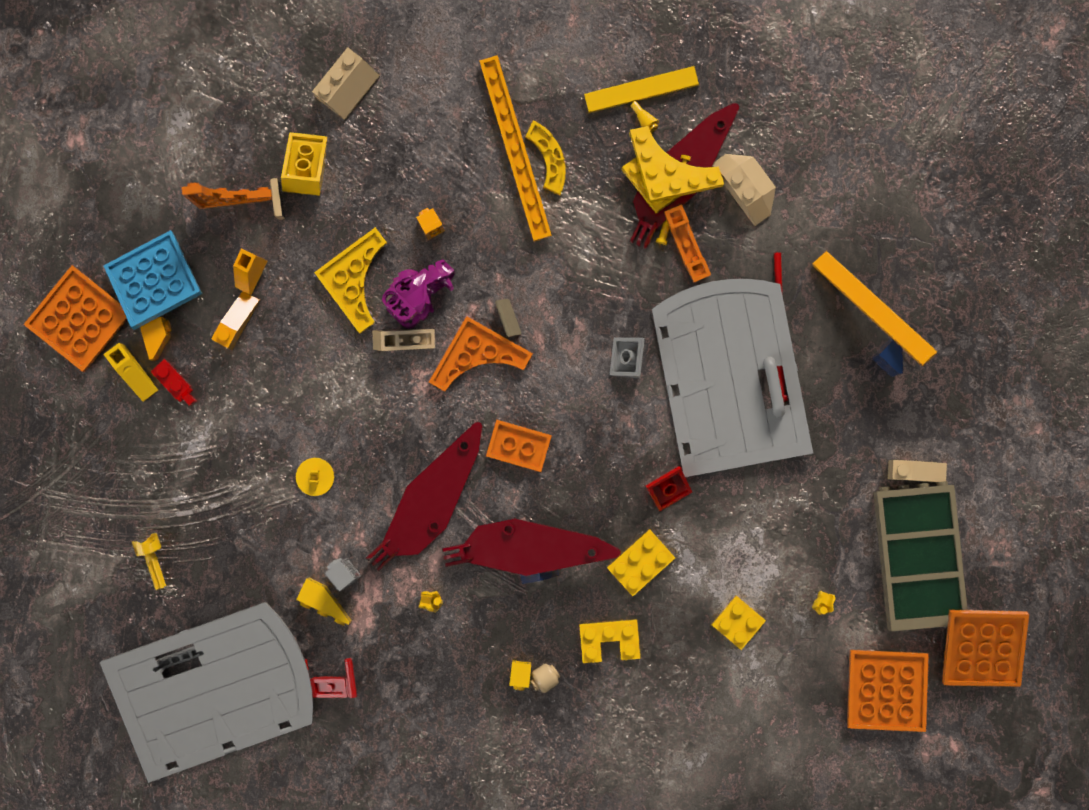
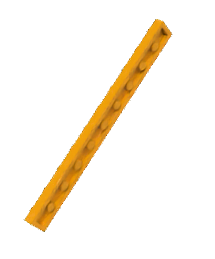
M498 55L479 60L533 242L552 237Z

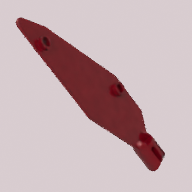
M732 103L710 114L666 153L680 162L683 161L681 155L690 156V161L687 160L686 162L690 166L712 167L739 111V105ZM723 124L724 127L719 128L717 125ZM637 191L633 202L639 222L629 242L634 243L640 229H642L636 245L640 247L649 232L643 246L644 249H647L656 229L666 221L664 212L681 204H686L697 193L680 196L661 211L655 213L639 191Z
M475 422L407 485L383 542L366 557L369 561L383 548L384 551L371 562V565L375 566L387 554L389 555L376 568L378 572L395 556L418 555L447 528L479 452L482 424L480 422ZM462 442L467 443V448L464 450L460 447Z
M510 519L477 526L464 544L442 548V552L459 549V553L444 555V560L461 557V560L445 563V567L472 563L525 576L618 558L621 555L620 549L595 536L520 519ZM590 549L595 550V556L589 554Z

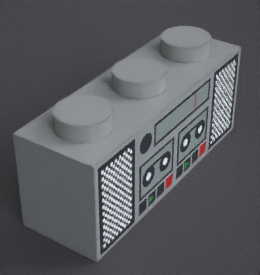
M348 558L334 560L327 566L328 571L325 572L326 576L339 591L348 588L362 576Z

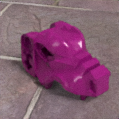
M442 259L435 262V266L433 264L429 265L428 270L422 269L420 273L413 269L399 272V276L393 279L394 282L382 296V301L387 311L405 329L414 328L421 320H426L430 312L434 313L431 304V294H435L445 286L450 291L454 290L451 280L456 274L455 270ZM389 295H393L386 303V298ZM411 319H412V321H413L411 324H410V323H406V324L404 323V322L410 321Z

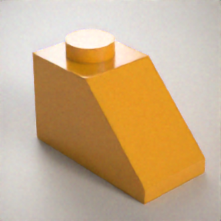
M426 208L418 213L419 216L416 218L428 240L445 232L433 208L430 210Z
M158 317L140 327L147 354L151 361L159 359L171 337L170 331L172 329L170 322L163 317Z

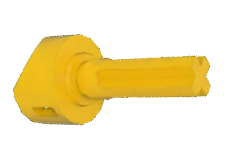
M157 533L151 534L142 543L132 541L136 556H145L155 590L164 588L166 583L155 554L157 550L162 548Z

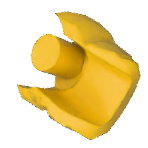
M421 592L419 608L427 609L429 612H437L443 604L439 592Z
M819 591L812 608L819 615L833 612L835 595Z

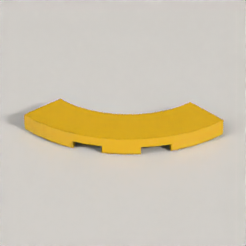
M533 120L525 139L531 141L540 150L545 159L547 174L543 188L560 196L566 176L563 152L552 134L540 123Z

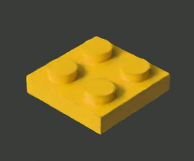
M735 595L711 625L742 650L766 620Z

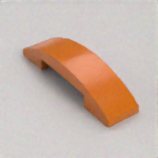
M681 204L665 211L664 214L671 234L693 283L710 276V270L690 228L683 205Z

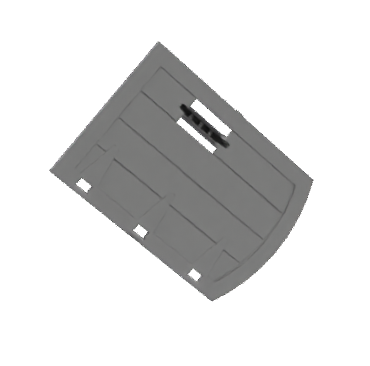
M755 279L712 281L681 291L652 309L685 477L813 454L797 372L798 368L795 362L780 284ZM660 327H667L668 338L662 339ZM777 366H782L790 405L784 406ZM761 369L766 370L773 406L770 409H765L758 375V370ZM678 384L680 395L673 397L671 385ZM682 443H689L691 454H684Z
M266 602L100 661L148 783L312 724V686L304 656L287 625ZM192 643L194 645L193 647L184 649L182 651L173 653L160 659H156V656L162 655L164 653L173 651L175 649L187 646ZM199 657L202 666L164 679L162 672L166 668ZM289 720L291 726L280 729L279 724ZM233 741L235 746L224 750L223 744ZM176 761L178 767L168 770L166 764Z

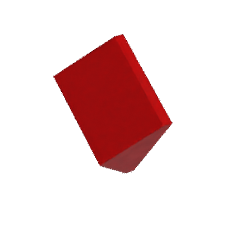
M680 466L645 485L659 511L692 493Z

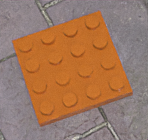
M71 265L23 325L78 369L85 372L127 321V317L119 301L75 266Z
M949 610L942 676L943 685L1021 687L1029 613L1027 611Z
M850 649L847 728L926 732L929 654Z

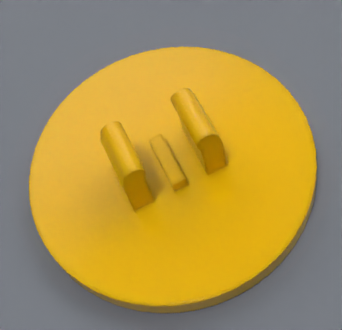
M310 458L302 462L298 467L296 482L300 490L305 494L320 496L328 492L332 487L334 471L327 461L320 458Z

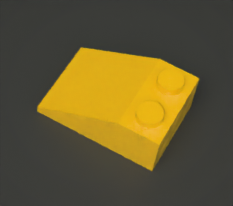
M289 133L281 175L282 192L320 196L327 148L326 136Z

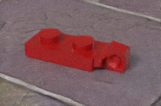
M163 359L150 371L179 402L184 400L189 406H193L197 402L190 394L193 392L192 386L166 359Z

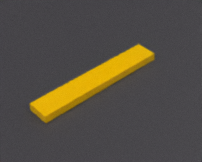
M692 66L585 93L584 97L588 112L593 113L699 85L695 67Z

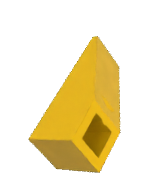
M118 343L103 354L115 371L143 402L159 391L126 345Z
M306 578L296 599L300 601L299 605L307 609L315 608L318 610L317 613L326 618L329 615L335 618L334 622L342 626L351 624V618L328 587L316 580Z

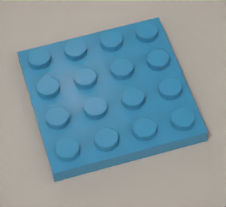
M171 230L104 265L109 280L133 330L202 294L180 245Z

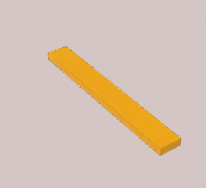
M827 251L812 263L814 268L922 367L937 354V351Z

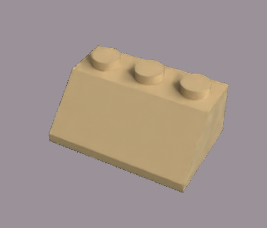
M347 47L312 93L315 98L345 120L380 75L360 56Z

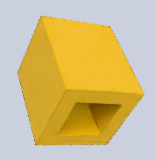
M512 660L510 686H513L514 690L529 688L532 662Z

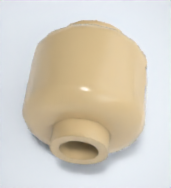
M543 664L532 672L533 680L530 682L536 691L540 689L541 692L547 693L558 685L560 676L553 665Z

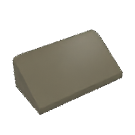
M497 300L495 304L507 338L510 339L520 335L521 331L510 300Z

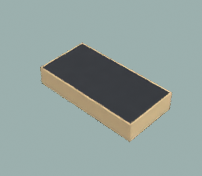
M278 178L270 180L274 216L281 220L285 219L281 183Z

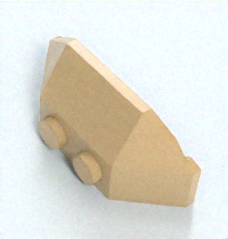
M725 154L714 162L712 167L719 166L724 185L754 226L771 215L776 187L753 156Z

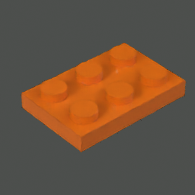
M496 419L486 457L541 472L552 435Z

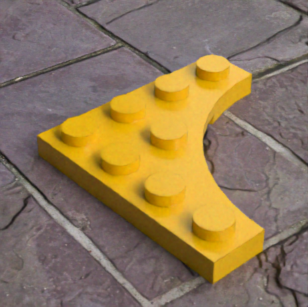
M649 126L630 130V138L650 203L723 187L724 182L719 166L703 168L684 164L669 156L657 144L650 132Z
M376 227L314 272L359 334L375 324L366 304L364 287L366 274L372 260L387 244Z

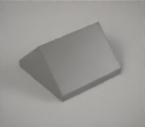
M614 337L610 366L611 376L640 378L645 338Z

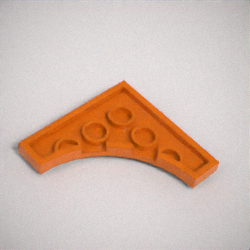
M188 183L186 187H182V195L199 209L272 201L271 189H268V187H260L255 191L248 189L227 191V188L210 189L199 185V183Z
M466 316L429 383L446 392L449 386L461 374L484 364H507L524 371L533 353Z

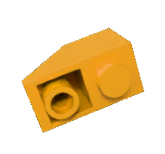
M241 248L233 265L235 287L252 295L267 260Z

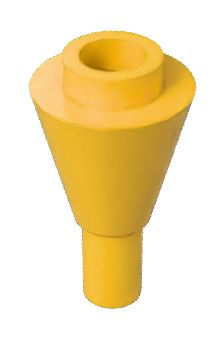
M637 101L630 105L636 112L641 127L649 126L650 132L653 133L658 128L659 120L643 110Z

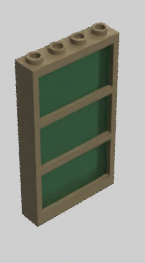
M948 481L936 482V486L930 487L929 483L917 484V488H910L909 485H900L898 490H890V487H879V491L873 492L887 630L902 631L948 626L949 610H968L954 485H948Z

